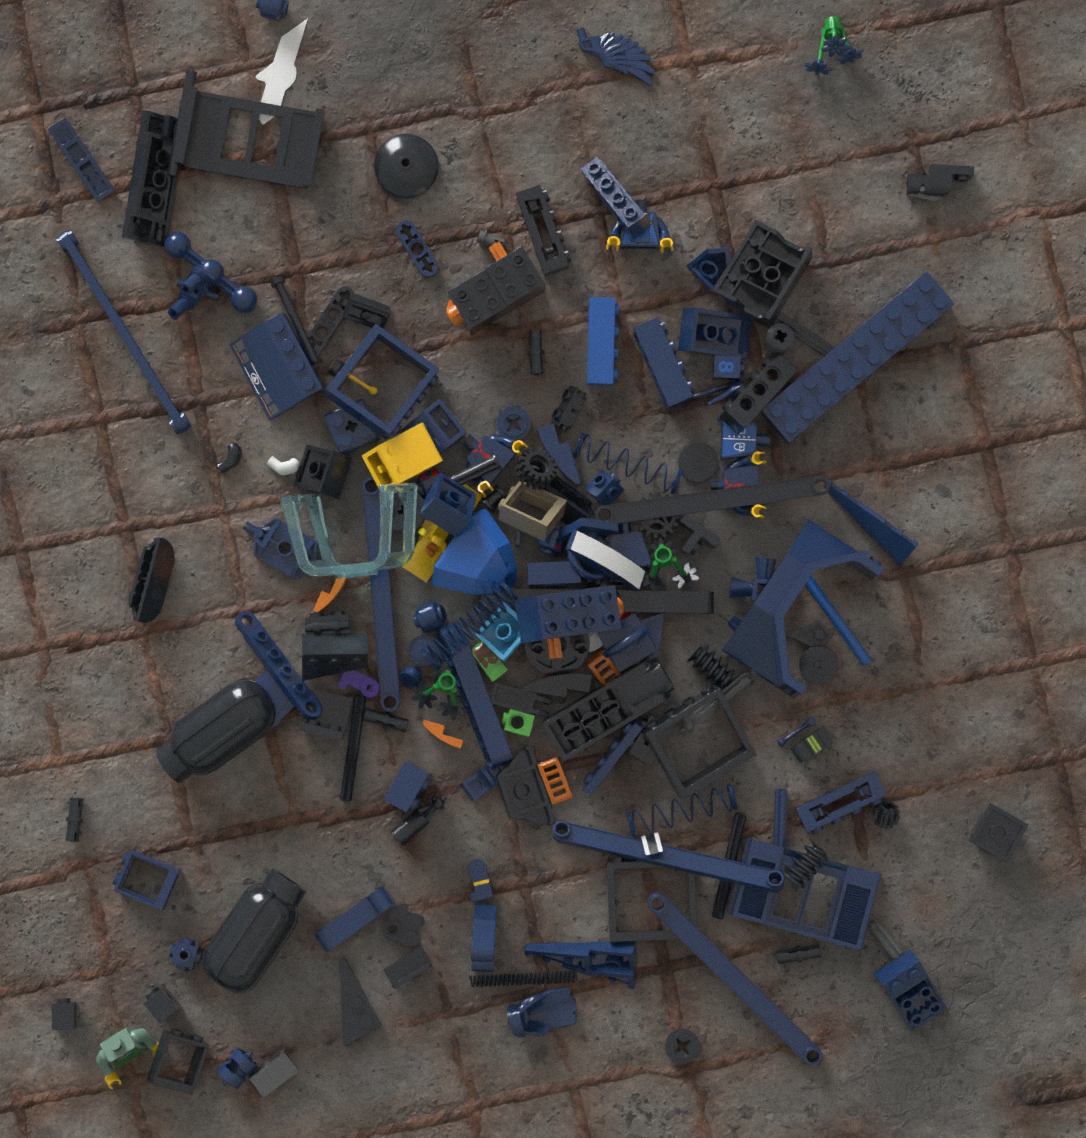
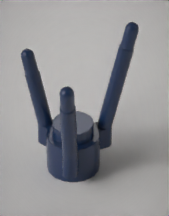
M731 380L724 385L694 394L692 399L725 389V393L708 402V406L727 397L734 400L737 397L735 392L743 383L740 380L735 382Z

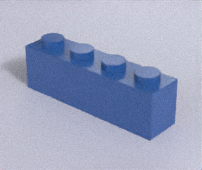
M589 297L588 386H613V381H617L618 368H613L614 359H618V346H614V338H618L619 325H615V316H619V303H615V298Z

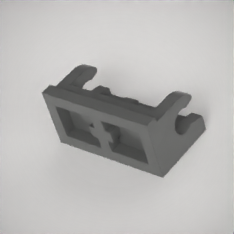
M283 1047L260 1064L249 1075V1080L264 1098L299 1072L296 1067V1063Z

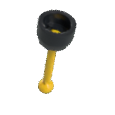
M337 358L329 374L335 377L344 366V362ZM353 375L349 376V379L369 390L371 395L377 394L378 390L376 387H370Z

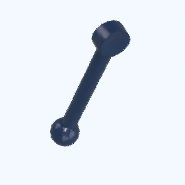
M814 717L808 718L807 722L785 738L778 739V745L784 746L789 739L809 725H815L816 719Z

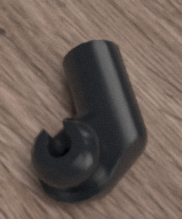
M237 443L229 444L227 459L217 463L221 473L239 464L242 450Z

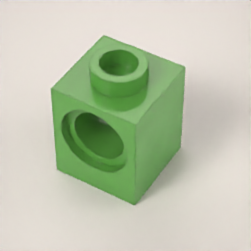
M510 709L509 713L504 712L501 725L505 726L504 730L529 737L535 716ZM515 716H520L524 720V725L520 729H515L511 725V720Z

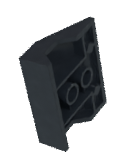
M755 220L715 285L713 292L753 321L770 329L811 262L812 248L799 247L787 241L777 230Z

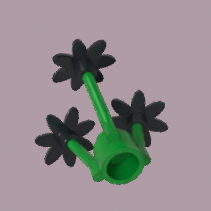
M660 537L658 545H650V548L655 551L650 555V558H655V561L653 562L652 570L647 566L645 567L647 574H645V581H643L642 587L650 584L652 591L656 590V585L665 587L664 582L661 580L665 579L667 575L659 574V566L667 567L670 564H674L679 575L673 577L672 580L679 581V589L685 584L691 589V580H699V577L694 575L698 571V567L690 569V564L686 563L683 569L677 562V559L672 557L673 554L677 553V550L670 548L673 541L669 540L664 544L663 539Z
M443 662L440 670L428 674L431 677H437L434 680L433 686L426 689L425 683L421 682L420 689L415 686L412 687L416 695L412 696L411 699L413 701L419 700L418 707L420 709L424 704L428 708H432L431 701H436L438 698L431 693L438 689L442 693H451V696L447 695L448 702L440 703L441 707L446 708L442 712V716L451 713L453 721L456 719L457 714L465 716V712L462 710L465 706L463 702H460L461 696L458 695L456 697L457 689L454 687L456 681L454 676L451 675L448 663Z

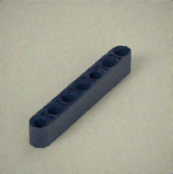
M453 623L437 629L439 642L449 652L450 650L441 638L440 633L444 634L456 647L457 645L447 632V627L464 642ZM460 630V632L462 633V635L464 636V638H465L466 641H467V638H466L465 634ZM453 635L462 651L456 650L446 640L455 657L450 656L444 649L443 652L448 659L449 668L455 678L456 686L485 761L489 768L510 762L512 760L510 749L469 643L468 646H465Z

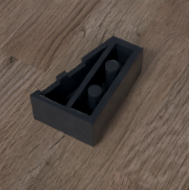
M367 633L302 634V681L368 667Z

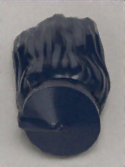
M569 988L548 990L541 994L522 999L519 1004L508 1006V1024L513 1034L518 1038H524L526 1034L539 1037L544 1036L554 1028L576 1024V999H573Z

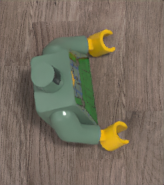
M125 1028L100 1044L102 1050L99 1051L96 1062L105 1076V1081L110 1089H113L111 1084L114 1081H118L121 1085L117 1073L113 1072V1070L147 1049H151L153 1057L155 1056L159 1043L145 1029Z

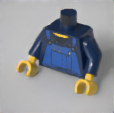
M641 199L634 200V202L646 215L650 228L635 239H632L617 220L611 228L606 245L607 250L609 246H615L616 252L619 249L661 250V253H664L665 247L671 248V252H673V241L670 239L669 230L662 218L656 217V212H647V200Z

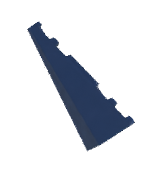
M829 479L830 488L828 492L883 551L900 566L919 543L915 540L912 541L899 528H895L885 518L861 501H856L847 491L842 490Z
M636 941L526 944L524 952L526 956L534 954L543 957L545 962L549 963L550 960L562 963L564 968L592 977L600 975L609 978L611 983L615 984L616 981L628 984L630 989L635 988L638 958Z

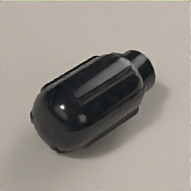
M242 678L227 685L174 724L171 739L156 750L159 763L165 772L177 783H182L193 774L201 776L218 770L269 733L276 719L275 703L269 693L254 679Z
M273 868L263 883H256L248 887L203 953L202 965L206 974L215 983L229 991L238 994L251 991L259 983L294 931L299 917L297 906L307 891Z

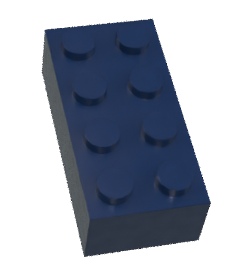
M658 317L634 327L633 336L667 411L690 402L695 390L691 381H686L684 377L686 370L682 361H677L675 357L677 350L673 341L668 342L666 337L668 330L664 321H659Z
M405 761L383 800L406 813L416 810L422 800L419 797L421 791H427L433 780L430 778L431 773L411 761Z

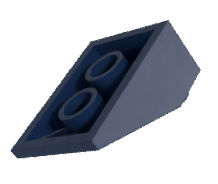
M696 307L683 308L678 351L711 356H736L746 360L751 319L744 315Z

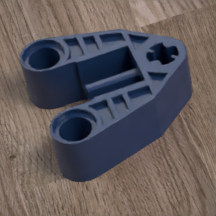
M475 904L471 954L472 971H494L497 905Z

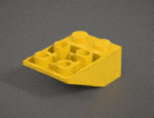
M424 423L416 425L362 455L381 494L397 489L443 461Z

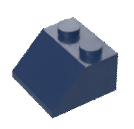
M440 473L423 501L420 515L441 527L445 532L457 537L471 521L477 494Z

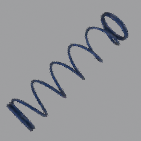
M584 432L581 433L573 454V458L578 457L584 440L587 438V436H589L587 451L588 463H592L596 459L598 454L601 452L603 447L608 443L606 460L607 470H611L618 462L622 454L627 450L625 474L627 478L634 473V471L637 469L641 461L646 457L644 478L645 484H649L656 476L658 471L661 469V467L665 464L664 491L667 492L672 487L670 493L675 494L683 469L679 468L676 478L673 480L671 485L666 490V462L662 463L659 466V468L654 473L652 478L649 480V482H647V455L643 456L637 463L633 471L629 475H627L629 460L628 448H625L618 456L614 464L610 468H608L610 451L609 441H606L599 449L597 454L594 456V458L591 461H589L591 436L590 434L586 435V433Z
M730 783L727 784V789L730 797V809L728 808L719 791L716 788H712L711 815L708 813L699 796L695 793L692 794L691 821L688 818L679 801L674 798L671 804V826L666 820L661 809L656 804H653L652 831L649 830L641 814L636 809L633 810L632 815L630 811L626 812L633 838H637V833L634 826L635 811L641 818L648 832L651 834L653 833L654 806L657 807L666 824L670 828L673 827L674 821V801L678 803L686 819L690 823H692L694 795L698 798L702 807L704 808L705 812L709 817H712L713 815V790H715L718 793L722 802L724 803L725 807L729 812L732 811V807L733 810H738V805L732 785Z

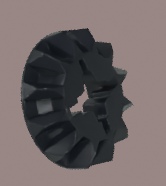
M677 1029L667 1037L665 1050L672 1061L686 1064L697 1057L700 1051V1042L696 1034L689 1029ZM677 1038L679 1041L681 1040V1042H685L690 1039V1041L686 1045L687 1051L689 1052L688 1054L686 1053V1051L684 1052L683 1050L677 1051L676 1053L674 1052L677 1050L679 1046L676 1040Z

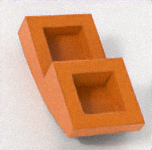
M338 574L330 594L321 591L313 611L318 613L328 607L341 592L347 578Z
M427 720L423 721V725L437 738L454 747L462 748L464 740L444 735V725Z

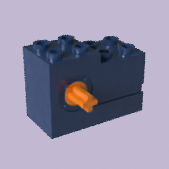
M615 585L536 595L515 600L521 644L547 640L550 659L563 657L560 638L621 629L620 617L624 612L622 600L616 596Z

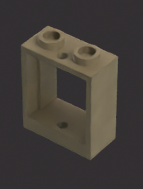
M519 481L516 486L513 485L510 488L507 498H503L498 505V510L500 511L498 520L545 541L564 516L567 500L546 490H539L538 487L536 490H533L532 485L528 488L526 487V482L521 483ZM520 500H523L547 513L540 521L514 509V507Z

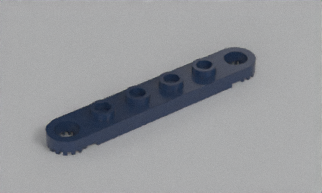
M249 611L240 612L235 618L234 623L237 630L244 636V640L292 705L298 709L304 719L310 720L317 718L321 713V705L304 681H302L299 674L256 616ZM246 618V620H249L248 622H250L251 625H244L242 619ZM306 705H312L313 710H315L314 713L309 712L306 709Z

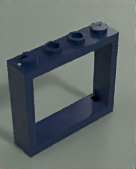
M375 324L328 385L324 396L388 441L391 435L395 437L401 430L402 426L400 423L403 419L408 420L414 412L412 408L416 402L420 404L427 395L425 390L428 386L432 388L439 378L437 376L439 368ZM378 339L427 373L389 425L339 391Z

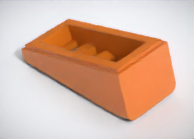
M603 649L586 661L601 684L606 683L604 680L614 672L616 674L614 677L621 674L611 659L603 656ZM603 659L606 660V661H604L603 663H601L599 666H597L596 668L594 667L596 664H598V663H599L600 661H602ZM607 666L611 667L602 675L599 674V672L605 669Z
M558 757L537 764L552 805L572 798ZM556 764L557 769L544 772L545 768ZM556 773L560 774L558 778L550 781L547 780L548 776ZM560 781L563 782V785L553 789L550 788V785ZM563 789L566 790L565 794L559 795L557 797L553 796V793L558 792Z

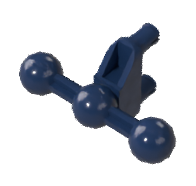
M173 232L167 236L164 242L165 252L174 259L184 258L195 267L190 271L186 281L181 284L178 301L168 310V314L172 319L177 320L184 312L193 310L201 302L211 286L215 285L231 296V305L236 311L249 313L255 309L258 298L252 288L236 286L224 276V267L219 261L214 259L205 260L191 249V241L186 234Z

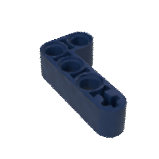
M383 885L317 932L315 937L325 951L328 952L385 912L396 902Z

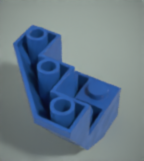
M486 509L473 513L470 523L457 537L454 536L434 566V586L473 595L492 594V589L501 593L502 590L499 587V583L502 581L509 588L516 586L517 565L511 544Z

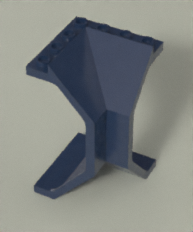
M809 519L798 533V537L751 609L721 650L748 669L755 670L760 677L792 698L802 695L807 687L794 679L789 672L784 616L812 573L818 569L847 563L871 580L876 576H880L884 571L879 560L872 556L870 558L866 557L870 550L857 552Z

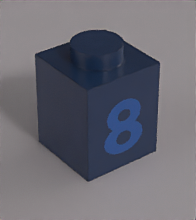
M715 355L713 379L739 380L740 375H744V362H740L741 357Z

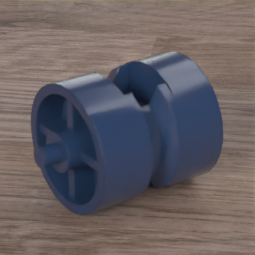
M237 1047L229 1056L230 1061H224L217 1069L218 1074L224 1080L221 1083L223 1086L230 1084L235 1089H238L246 1081L245 1076L251 1075L258 1067V1064L252 1059L253 1052L251 1050L247 1053Z

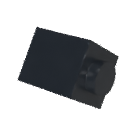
M57 998V1002L51 1004L52 1030L76 1029V1001L70 1002V998Z

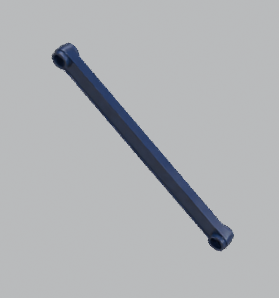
M71 230L64 231L56 238L64 253L67 251L70 253L171 417L168 420L177 435L182 434L192 426L184 412L179 413L87 265L76 247L79 242Z
M369 477L362 484L380 702L385 711L394 712L400 706V691L386 529L383 516V494H381L379 488L373 493L366 490L367 483L375 482L373 477ZM389 696H393L397 701L396 706L392 709H388L385 706V699Z
M558 821L552 828L553 838L558 843L753 887L772 893L780 892L785 883L783 874L778 870L762 868L661 844L662 852L646 855L641 839L572 824L566 821ZM559 830L567 831V833L563 835L558 834L557 832ZM777 879L780 883L772 884L770 880Z
M655 892L649 896L648 906L650 910L800 1058L809 1065H816L821 1061V1049L664 894ZM661 898L664 903L661 907H654L652 905L653 899ZM811 1050L818 1052L814 1059L806 1057L807 1053Z

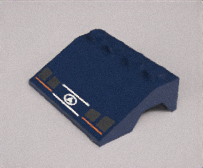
M283 312L266 320L229 344L269 421L291 410L298 403L326 390L288 316Z

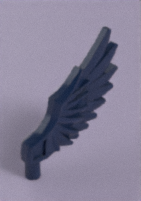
M585 28L576 30L579 38V47L582 52L598 57L605 68L617 70L625 76L630 73L647 85L652 86L653 83L646 73L654 75L655 71L643 62H650L652 58L643 54L646 48L636 47L638 42H629L631 39L629 36L623 38L622 34L615 36V33H606L601 37L598 35L587 38Z

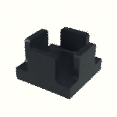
M989 803L985 812L980 814L975 823L969 842L1008 863L1029 824Z

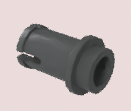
M480 230L476 242L480 243L479 246L485 245L490 247L499 241L503 245L505 239L489 234L487 230L485 232Z

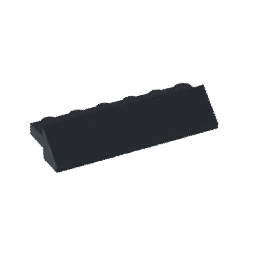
M148 110L142 111L122 238L132 240L134 243L164 247L165 239L168 236L177 177L167 176L177 118L170 115H160Z

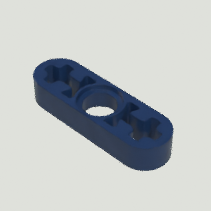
M401 221L397 225V235L420 274L426 278L435 276L438 272V264L417 228L411 221ZM402 227H411V236L414 238L417 235L418 238L413 239L409 242V244H406V241H409V238L406 234H401V232L403 231ZM415 243H419L424 247L420 255H415L411 252V247ZM426 254L429 255V257L425 258L428 264H434L432 267L433 271L430 273L427 270H422L425 268L422 260L419 263L416 261L425 257Z

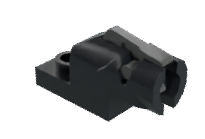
M931 164L928 174L926 172L908 173L906 195L936 202L939 197L950 194L952 178H955V181L966 182L968 179H971L974 176V166Z

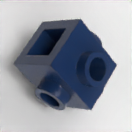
M603 469L585 487L594 499L603 506L611 505L624 491L619 484L621 480L613 472L608 474Z
M183 938V941H177L176 945L172 944L169 957L172 958L171 963L176 964L175 968L188 971L189 968H194L196 964L199 965L202 952L199 951L200 945L195 944L196 941ZM182 951L188 953L187 959L181 958Z

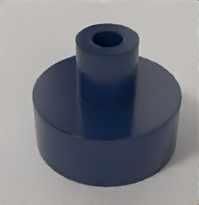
M417 666L404 668L399 675L400 682L410 689L414 686L418 687L422 681V676L419 673L420 669Z

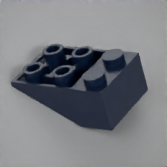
M440 398L395 435L397 436L420 423H424L439 454L442 455L467 436V432Z
M911 950L874 972L882 988L910 1031L915 1030L947 1009L922 964Z

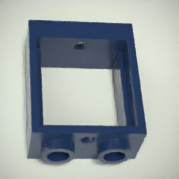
M569 561L528 563L529 587L581 585V580H585L574 571Z
M134 849L130 850L129 853L126 852L121 862L124 865L121 873L117 872L112 883L115 885L114 891L159 910H164L181 869ZM136 857L169 871L157 900L124 887Z

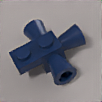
M755 557L757 578H753L752 583L731 577L729 598L751 596L750 601H756L771 579L777 559Z

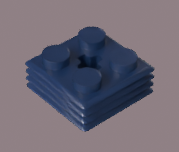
M363 399L356 401L357 404L368 411ZM342 408L324 415V419L340 454L345 455L380 439L376 432ZM349 422L357 423L358 425L353 433L350 430L346 431Z

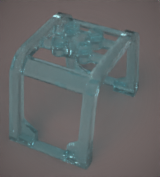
M415 483L379 485V554L371 562L348 565L339 564L333 558L324 522L320 494L282 496L280 501L298 566L310 576L337 575V579L378 575V570L404 566L411 560L414 553L417 485ZM394 493H399V498L404 504L403 551L390 553ZM301 504L308 505L322 560H308L298 518L302 507Z

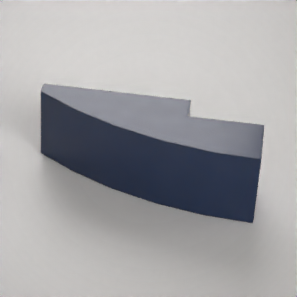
M554 423L537 428L544 449L547 453L551 454L550 459L554 457V463H557V468L574 485H580L581 482L569 443H559Z

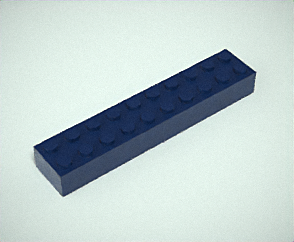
M926 271L774 398L760 413L788 445L947 312L955 303Z

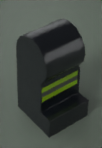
M822 726L803 738L799 743L791 747L790 750L798 762L801 763L830 746L834 741L825 727Z

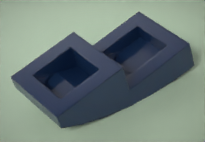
M502 764L489 768L486 765L461 783L460 786L470 800L474 802L497 785L495 776L504 766Z

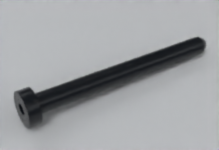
M283 276L276 277L270 281V285L272 288H276L310 362L313 365L317 364L319 359L285 289L284 283L286 281Z

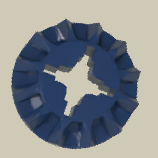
M509 407L499 414L496 426L500 435L508 436L517 441L528 435L531 428V420L523 409ZM520 417L518 426L521 431L513 428L508 432L510 424L506 418L514 421Z

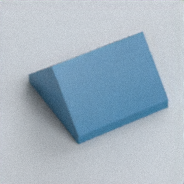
M503 602L508 612L505 613L498 608L497 611L501 619L492 614L491 617L494 624L487 620L485 624L488 630L481 627L479 629L481 635L477 633L475 635L505 662L521 644L517 613Z

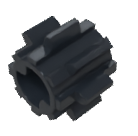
M887 800L880 802L879 806L875 805L873 811L875 825H878L879 828H893L894 824H898L900 810H898V806L893 802H888Z

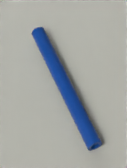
M811 575L805 586L860 663L865 666L872 659Z

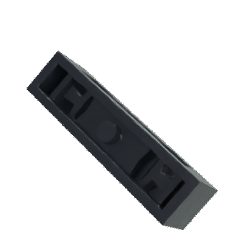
M539 184L517 192L516 199L544 277L568 269V262H571L568 250H563L561 242L564 239L561 230H556L554 222L557 219L554 210H549L546 203L550 201L546 189L542 190ZM536 202H540L542 208L541 215L552 246L556 247L558 256H555L553 247L546 249L545 253L549 260L547 262L542 252L544 246L532 215L539 212ZM526 204H529L531 215H529Z

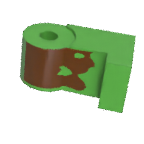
M480 641L471 648L473 656L492 682L508 671L498 656L484 642Z

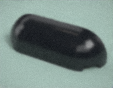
M532 468L536 472L543 473L541 469ZM558 476L554 477L547 488H543V490L567 500L564 516L561 519L565 524L569 525L580 518L595 519V514L591 508V501Z
M154 538L149 547L145 546L141 553L129 598V607L132 608L133 619L137 622L148 623L153 621L159 615L164 603L175 560L174 549L171 543L164 538Z

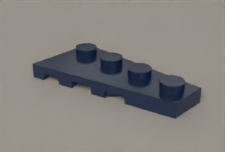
M642 716L637 717L624 726L621 734L609 746L605 756L602 755L595 765L597 767L593 773L589 772L584 778L583 791L591 796L642 730Z

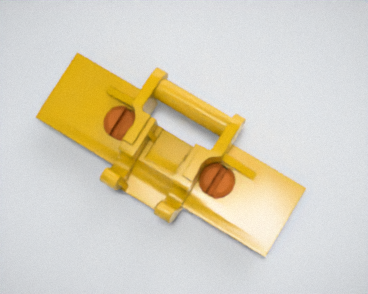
M464 484L462 486L477 494L474 504L475 509L480 499L482 498V495L474 489H472L471 487H469L468 485ZM425 519L417 531L420 534L419 541L402 567L427 583L434 572L435 564L447 548L448 544L444 541L449 533Z

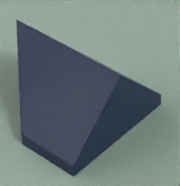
M729 247L706 249L687 264L686 267L713 291L730 262Z

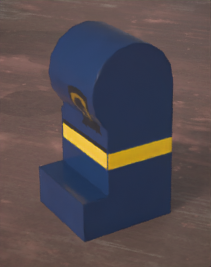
M479 859L472 860L467 866V872L472 877L475 892L470 893L471 901L474 902L493 897L485 863Z

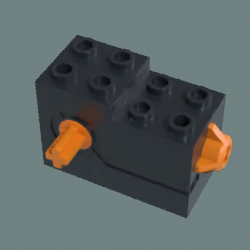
M500 241L494 243L489 247V250L496 262L448 291L449 302L446 313L453 325L458 326L464 323L472 336L545 292V283L523 246L507 255Z

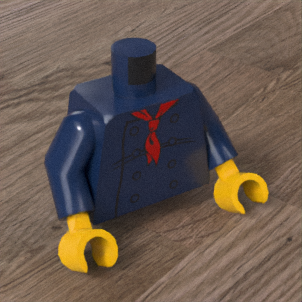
M495 434L489 437L485 435L480 442L472 435L465 439L462 445L471 452L466 458L468 461L466 469L492 457L493 453H495L502 468H497L471 481L483 497H486L484 493L486 489L494 490L491 484L515 457L516 453L519 456L523 455L519 450L523 446L528 448L525 443L520 440L516 441L508 436Z
M755 452L753 455L740 457L728 464L726 470L723 471V480H710V491L759 484V465L755 464H766L767 461H760L759 456L765 454V452ZM757 504L729 509L742 516H755L764 519L765 516L759 515V511L762 508H767Z

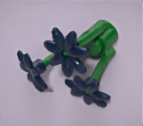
M834 16L825 19V28L821 29L822 37L818 60L813 61V64L805 63L806 71L814 72L815 75H819L820 72L828 75L829 71H832L833 68L826 67L827 63H824L822 60L823 53L829 51V57H832L836 52L840 56L837 58V61H840L841 64H845L848 61L853 63L854 59L862 58L864 50L856 51V48L852 49L849 46L845 27H842L839 17Z

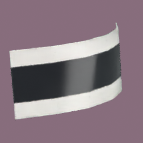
M658 832L641 836L646 855L663 851Z

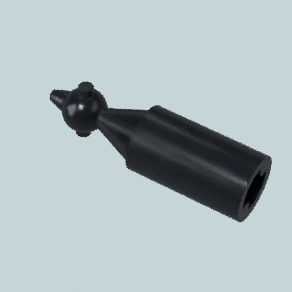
M446 795L441 797L432 796V805L416 809L391 830L393 836L402 846L429 824L436 809H441L442 811L445 809Z

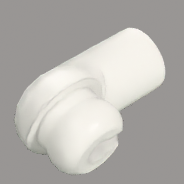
M272 456L266 463V465L282 476L294 474L300 467L299 461L295 458L281 463Z

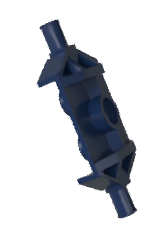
M275 518L262 527H256L247 521L245 525L252 529L243 526V530L255 537L254 556L292 578L298 579L311 570L326 576L327 573L321 569L329 571V568L317 561L318 542L279 519ZM283 542H288L291 545L290 553L281 554L279 546Z

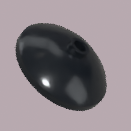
M400 134L391 137L381 145L375 156L374 171L377 181L386 192L399 198H414L425 193L434 184L438 174V158L433 147L425 139L413 134ZM408 160L410 162L409 166H402V161Z

